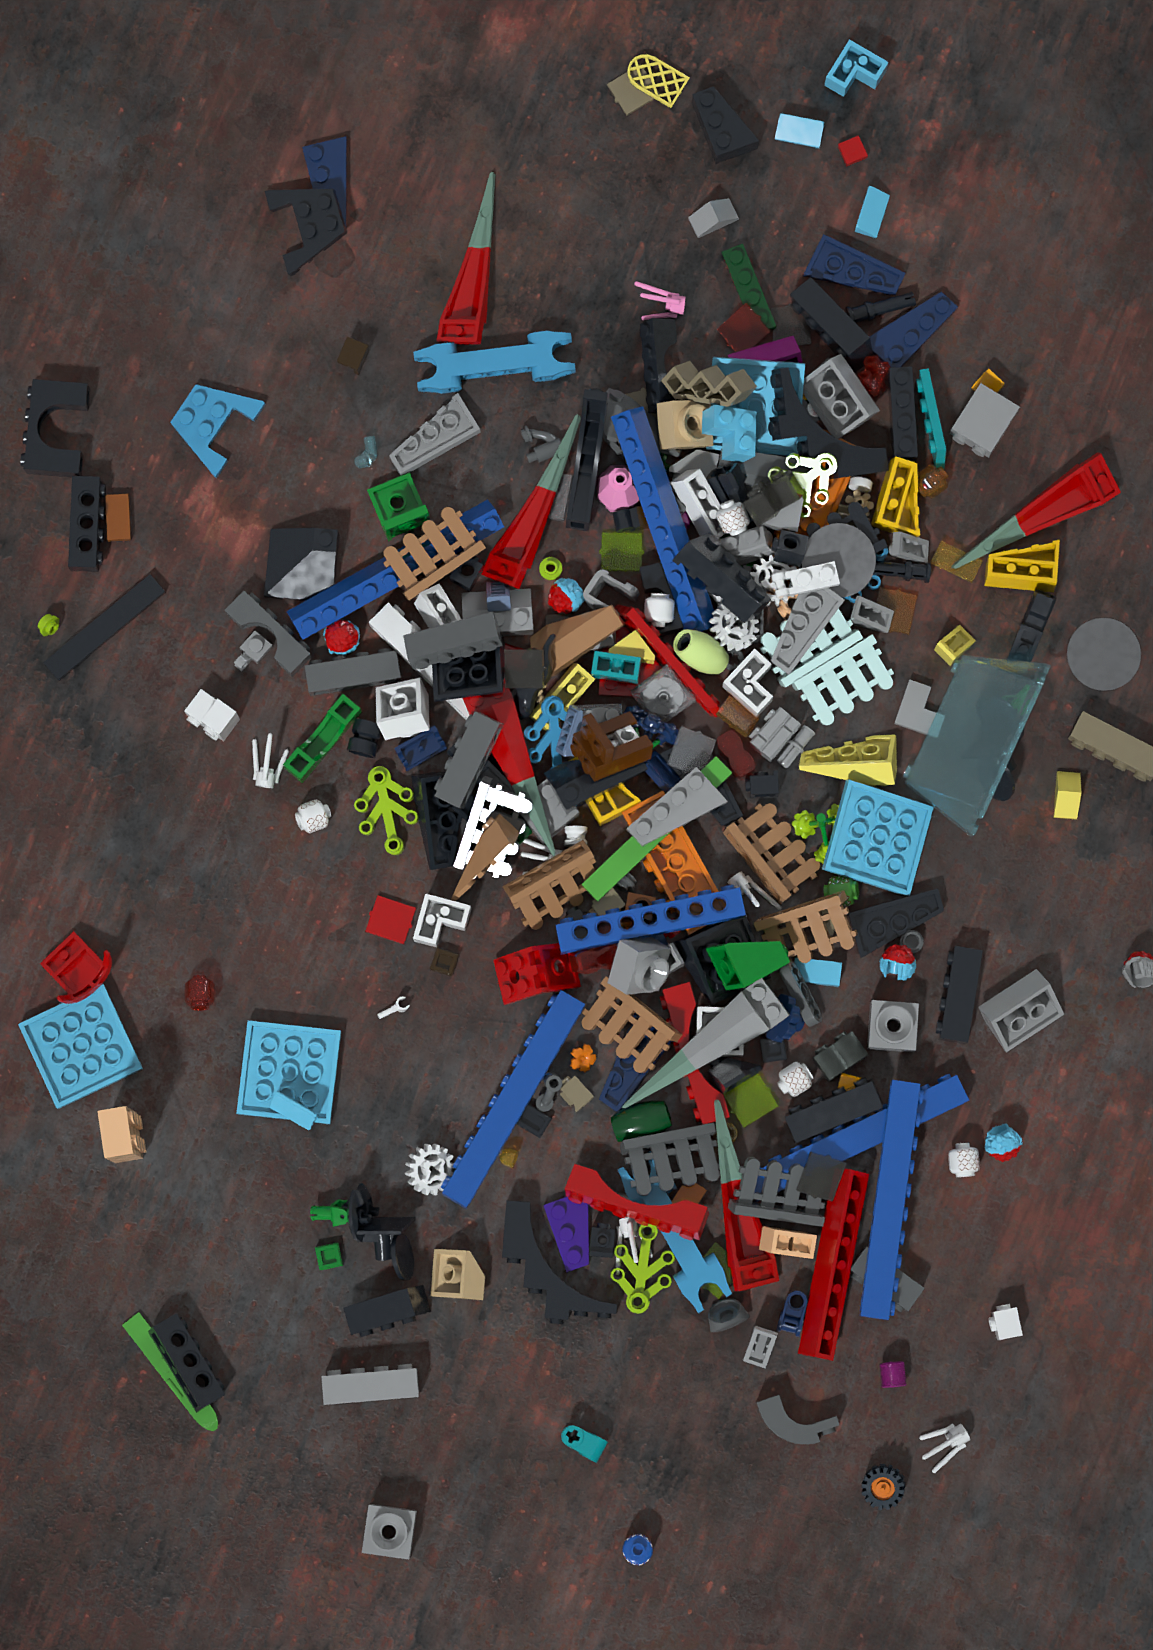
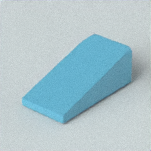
M795 958L794 963L797 965L806 983L839 987L841 962L811 959L808 963H802L798 958Z

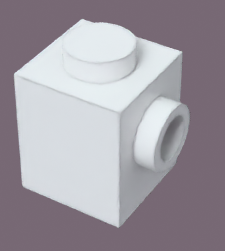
M1010 1304L996 1306L997 1311L991 1312L992 1317H989L991 1332L995 1331L997 1340L1022 1336L1017 1307L1011 1308Z

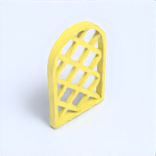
M648 54L635 57L627 69L628 78L632 85L672 108L690 78ZM645 58L646 64L639 66L637 60ZM648 59H651V60H653V61H655V62H654V63H649V60H648ZM658 65L660 72L652 74L651 66ZM662 66L669 70L663 71ZM647 67L649 75L641 76L640 69ZM637 70L638 77L632 78L630 71ZM672 73L674 80L666 82L664 74ZM675 74L679 75V76L682 77V78H681V79H676V75H675ZM661 75L663 83L655 84L653 77ZM650 78L652 85L644 87L642 79ZM640 80L641 86L638 85L635 81ZM685 81L679 90L678 82ZM675 83L677 91L669 92L667 85ZM664 86L666 93L658 95L656 87ZM653 88L655 94L648 91L647 89ZM677 94L671 102L670 95ZM667 96L668 102L660 97Z

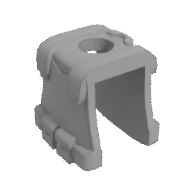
M599 570L586 586L583 597L588 607L594 611L608 606L596 599L605 584L634 603L640 595L639 591L630 583L623 584L609 576L610 573L608 571Z

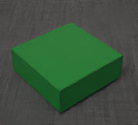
M339 1243L315 1247L320 1271L343 1266Z

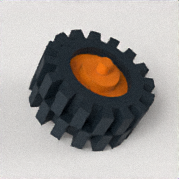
M885 1464L873 1466L871 1470L867 1471L862 1482V1495L865 1496V1501L867 1503L870 1502V1506L873 1508L875 1506L878 1507V1510L883 1508L889 1510L892 1506H897L905 1492L906 1485L903 1474L900 1475V1470L897 1468L893 1469V1466L890 1464L889 1466H885Z

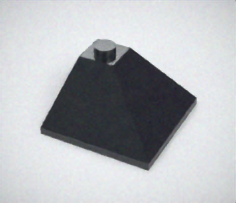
M323 528L271 529L264 597L306 601L335 585L340 536L338 530Z
M501 631L500 635L503 646L497 647L492 651L477 652L470 657H458L447 663L432 664L435 702L503 692L506 658L505 640Z
M746 916L745 918L720 922L675 941L684 965L710 1005L747 988L726 990L706 950L709 946L726 943L756 942ZM770 974L763 977L764 980L771 978Z

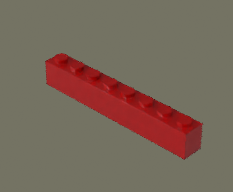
M834 1168L798 1354L831 1361L834 1359L869 1178L867 1173L843 1168Z

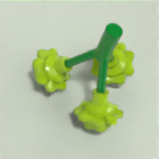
M833 804L831 809L827 810L828 818L823 813H820L816 817L817 820H815L813 813L803 810L800 814H795V820L792 821L795 834L797 836L801 835L804 839L809 835L815 834L814 828L819 827L821 829L823 843L814 852V855L816 856L815 860L822 864L824 863L829 845L825 827L828 823L832 825L833 829L839 808L837 804Z

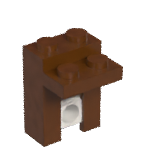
M630 711L599 724L592 713L583 716L580 731L573 734L572 744L570 745L571 752L574 757H578L584 772L589 774L594 782L651 759L653 744L647 735L641 737L637 735L632 727L637 724V720Z

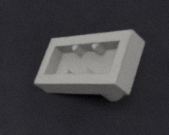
M893 532V542L889 546L891 556L918 564L928 563V540L903 532Z

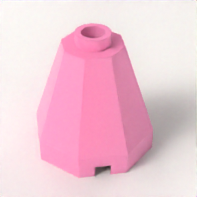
M610 465L597 477V499L610 512L631 509L640 502L628 465Z

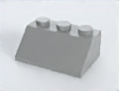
M842 354L829 359L804 378L803 394L830 434L836 439L842 438L880 411Z
M531 588L510 590L511 610L493 611L502 635H534ZM487 591L462 593L463 619L489 613L487 609Z
M1037 969L978 1007L986 1024L1005 1052H1008L1064 1015L1050 983Z

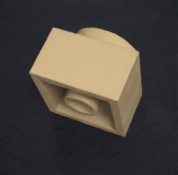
M693 400L657 403L660 450L698 449L714 446L713 435L702 434V411L711 407V403L706 404L694 402Z

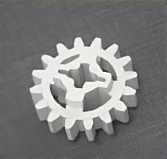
M770 555L767 562L763 558L760 559L761 566L754 564L753 568L756 572H750L752 579L764 588L766 592L775 593L777 590L776 584L773 582L769 583L770 576L779 572L796 570L797 568L796 566L790 568L788 564L773 561L774 558ZM772 566L780 567L782 570L773 569ZM763 571L765 580L759 584V576ZM767 593L771 601H775L776 606H779L780 600L788 603V597L776 598V595Z
M723 604L719 605L718 609L712 612L714 617L709 622L714 624V627L710 629V632L716 633L714 639L721 640V647L726 644L728 651L734 648L736 651H740L743 648L749 647L757 639L755 634L759 632V629L754 625L759 623L758 620L752 619L743 623ZM738 623V625L734 628H730L731 626H733V624Z
M424 1144V1150L417 1147V1154L409 1155L412 1162H406L405 1165L410 1167V1170L405 1172V1175L411 1176L408 1183L415 1185L414 1190L421 1191L425 1195L429 1193L437 1195L438 1189L440 1191L444 1190L441 1188L443 1181L447 1175L452 1176L454 1173L451 1172L454 1163L450 1162L453 1155L446 1154L448 1149L440 1148V1145L433 1144L432 1147L429 1144Z

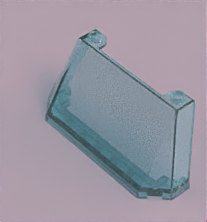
M965 655L962 656L960 661L956 659L950 671L954 673V676L913 766L910 764L907 766L903 775L904 778H907L905 785L971 837H974L979 826L975 824L977 819H982L988 809L1045 682V677L1051 667L1049 664Z

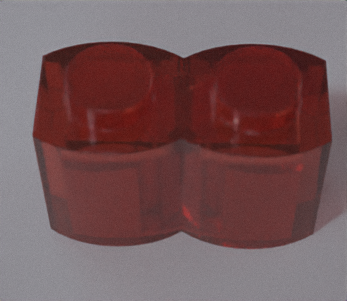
M729 730L717 737V750L721 757L728 761L729 769L737 780L741 781L755 772V762L752 756L743 749L742 741L736 732Z
M606 945L593 950H582L572 953L569 956L572 972L591 974L600 969H611L618 946Z

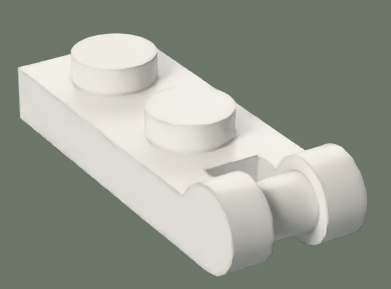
M835 561L771 575L772 581L776 584L777 588L775 591L776 598L834 587L840 584ZM790 580L792 587L786 588L784 581Z

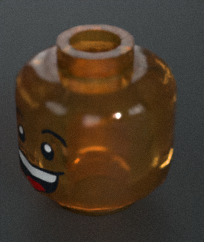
M930 464L918 473V490L924 498L928 496L934 499L948 488L946 479L949 476L941 466L936 468V466Z

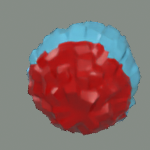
M560 578L551 585L548 594V605L552 606L554 611L564 614L576 612L584 602L583 590L575 580Z
M340 619L328 625L324 629L323 636H325L330 654L335 653L336 655L344 656L356 650L359 645L360 632L359 628L351 623V621Z
M894 944L888 947L879 960L880 970L883 972L884 977L892 973L898 974L897 980H907V978H910L915 973L916 960L911 949L907 948V945Z
M1007 1123L995 1126L987 1132L984 1148L996 1160L1001 1162L1009 1161L1012 1157L1015 1158L1020 1151V1147L1023 1144L1022 1137L1010 1128Z

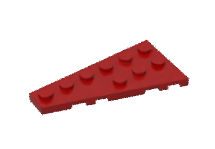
M618 604L614 607L620 616H623L626 620L624 623L630 632L635 630L638 632L655 655V658L665 669L668 668L670 671L674 670L676 672L674 675L675 679L686 689L688 687L691 689L690 695L710 716L716 718L723 712L718 707L720 705L718 699L713 694L708 695L705 692V684L698 677H692L689 673L690 667L674 656L676 652L669 643H664L660 640V632L653 625L649 626L644 621L646 617L638 608L634 609L632 606L627 607Z

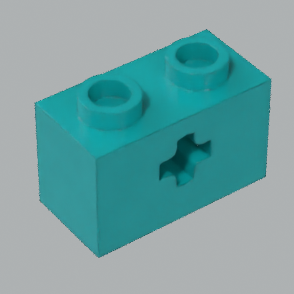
M595 651L591 675L598 679L638 684L642 660L641 657Z

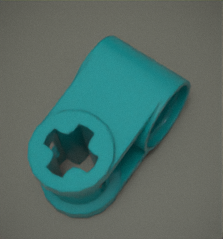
M573 1425L565 1427L561 1434V1439L566 1446L576 1450L579 1454L595 1463L599 1461L608 1444L606 1440L595 1434L588 1433ZM576 1430V1436L579 1437L578 1440H573L569 1443V1437L566 1436L567 1432Z

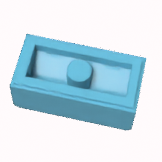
M780 113L775 140L819 148L824 122Z
M868 187L855 232L877 238L890 195L875 187Z
M275 1092L270 1108L303 1128L310 1130L318 1118V1114L283 1093Z

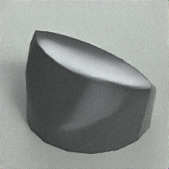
M733 1298L720 1300L708 1312L710 1331L720 1332L744 1322L750 1315L738 1300Z

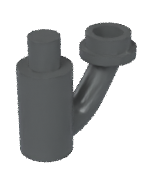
M527 426L520 430L525 443L528 441L530 443L533 442L532 438L546 441V443L534 447L533 452L526 454L529 463L536 460L540 463L552 458L561 444L560 439L549 432L528 429Z
M548 1072L544 1075L543 1083L546 1086V1092L539 1095L536 1099L537 1108L543 1112L549 1111L553 1107L554 1094L562 1087V1080L554 1072Z

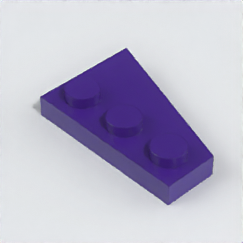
M568 1197L543 1205L566 1272L589 1265L588 1204L584 1202L576 1204L570 1201Z

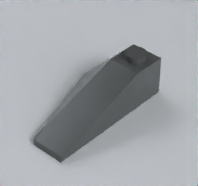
M608 388V406L603 438L617 442L618 437L611 417L629 409L642 406L621 391ZM644 409L659 453L679 457L683 449L660 450L658 419Z
M722 449L718 467L738 463L746 479L744 486L747 492L755 491L758 497H767L770 494L781 492L795 482L783 479L772 482L768 478V472L772 467L777 466L783 470L804 473L813 469L812 467L801 465L792 469L786 465L787 457L755 452V457L743 463L722 460ZM789 458L790 463H797L795 458ZM777 471L771 472L773 477H779Z

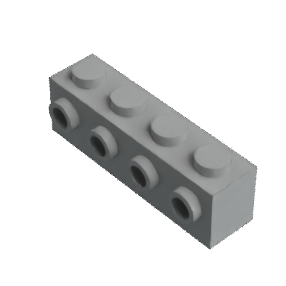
M412 1364L398 1365V1370L389 1371L388 1366L374 1367V1372H365V1368L350 1369L351 1374H341V1370L327 1371V1376H322L324 1405L420 1397L417 1368L412 1369Z

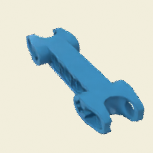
M534 332L527 335V345L458 353L456 343L435 344L413 352L415 361L432 363L437 369L433 377L417 382L418 391L441 394L457 392L462 389L461 380L532 372V380L535 382L551 381L576 373L575 363L558 362L552 355L555 348L572 342L571 333Z
M653 1159L648 1160L651 1166L649 1177L657 1176ZM624 1167L618 1169L625 1193L630 1201L645 1205L661 1206L672 1204L667 1194L677 1189L675 1183L668 1192L662 1191L659 1183L651 1184L650 1193L647 1196H640L636 1191V1187L631 1188L630 1181H633V1179ZM672 1231L670 1233L662 1232L682 1268L680 1272L672 1276L682 1294L692 1303L698 1313L704 1310L698 1295L700 1288L704 1284H716L726 1297L732 1294L724 1270L714 1252L703 1258L693 1240L684 1239L678 1233Z

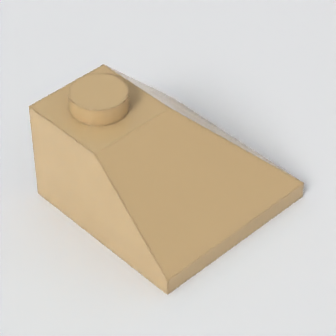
M434 1249L430 1296L483 1300L485 1275L471 1252L465 1250Z

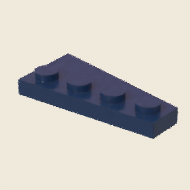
M346 136L302 147L312 188L334 189L336 191L345 226L347 207Z
M823 234L803 276L896 295L906 273Z
M942 292L938 293L871 335L870 340L873 354L888 368L902 367L958 309V306Z
M636 1012L634 1013V1017L639 1019L640 1016ZM631 1023V1025H630V1028L627 1030V1033H628V1032L630 1031V1029L633 1027V1024H632V1023ZM653 1026L650 1029L653 1033L658 1031ZM645 1035L636 1047V1050L641 1053L651 1039ZM664 1049L653 1062V1064H656L660 1057L663 1055V1053L665 1052ZM632 1054L627 1059L616 1057L615 1064L599 1097L601 1102L615 1112L623 1109V1105L632 1097L651 1071L648 1069L645 1073L636 1072L633 1064L637 1058Z

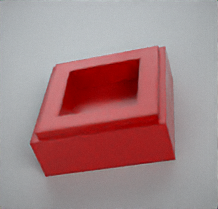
M859 135L839 143L837 146L846 167L868 157Z

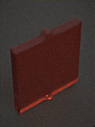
M745 303L717 329L727 341V346H731L735 352L754 347L770 333V330L761 321V316L757 315L748 303Z

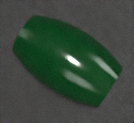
M660 1100L643 1101L630 1105L611 1117L613 1131L618 1142L663 1133L672 1126L667 1104L665 1101Z

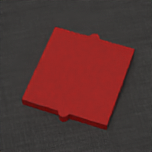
M377 895L373 910L369 912L370 919L365 932L404 945L409 929L413 927L411 923L416 908Z

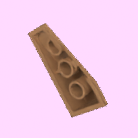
M613 605L546 625L530 637L531 648L535 647L541 653L550 635H556L551 645L553 663L551 677L561 673L625 625Z
M500 813L495 818L489 817L482 825L484 830L451 898L452 901L459 899L475 883L477 876L481 878L491 865L494 866L514 846L520 832Z

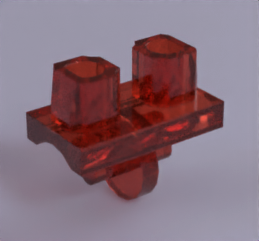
M866 356L863 362L865 369L858 373L857 378L870 396L882 395L886 389L884 380L890 365L888 362H881L878 356Z

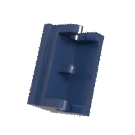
M434 725L429 731L418 734L394 749L405 770L408 772L445 751L447 748Z

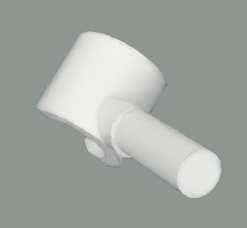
M399 997L395 1005L378 1013V1017L381 1019L396 1011L405 1012L410 1005L401 1008L398 1002L406 997Z

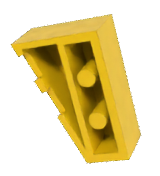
M895 456L888 463L889 471L885 473L871 526L890 533L903 532L919 537L917 463Z
M1060 540L1044 545L1036 544L1020 550L1013 549L989 554L986 563L984 586L1032 591L1037 588L1045 592H1054L1057 584Z
M575 757L569 761L578 760V757ZM621 784L587 804L599 826H602L621 816L622 812L637 805L641 800L631 793L625 785Z

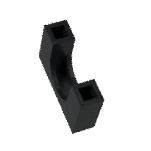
M33 379L32 386H28L27 398L30 400V408H26L25 422H28V429L23 432V444H26L25 453L21 454L20 465L24 467L23 469L26 474L59 477L82 476V452L49 447L41 440L40 429L44 419L56 410L88 411L90 397L88 383Z

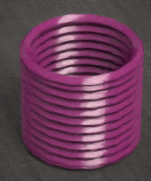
M905 1362L879 1364L882 1388L907 1385Z

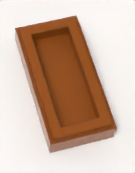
M129 494L105 495L108 542L131 540Z

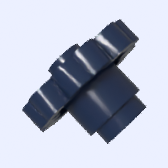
M780 994L777 998L790 1016L766 1032V1037L776 1042H782L784 1039L789 1040L795 1032L802 1030L805 1023L800 1014V1007L795 1006L796 999L785 994Z

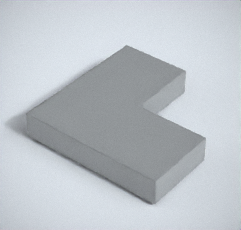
M909 679L894 724L938 739L946 716L924 709L931 687Z

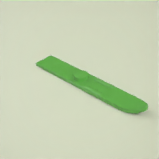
M138 1312L122 1326L192 1417L205 1429L215 1431L218 1428V1418L213 1407L209 1405L201 1411L195 1412L149 1335L150 1325Z

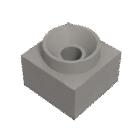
M653 937L619 940L607 983L626 995L659 991L668 976L669 964L667 961L671 948Z
M872 1000L869 1010L867 1049L915 1052L919 1003ZM887 1022H897L899 1030L897 1032L889 1031Z
M369 1504L362 1553L409 1560L411 1557L417 1510ZM386 1525H392L396 1529L395 1537L387 1538L384 1535L383 1529Z

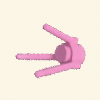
M637 281L634 283L635 286L667 296L662 297L641 293L640 296L643 298L666 302L665 310H669L667 313L642 316V320L677 318V314L683 315L685 296H679L678 293H671Z

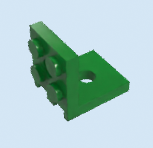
M410 473L367 490L388 542L393 537L413 532V529L421 527L424 521L430 520L429 512L426 505H423ZM395 497H400L404 501L403 506L399 509L391 506V500Z

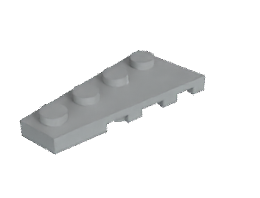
M456 393L446 406L443 405L430 421H426L417 433L405 440L389 457L400 476L481 433V430L460 395Z
M829 588L798 594L770 662L789 675L845 600Z
M696 767L626 830L643 847L690 821L709 813L711 810L726 804L728 801Z

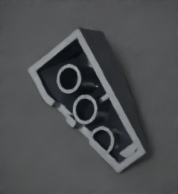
M578 759L563 762L545 772L544 775L565 813L568 814L645 772L648 768L645 762H642L594 782L591 776L584 772L582 763Z
M720 1057L709 1064L711 1068L707 1072L720 1093L724 1095L761 1072L763 1068L758 1064L732 1058L723 1060Z

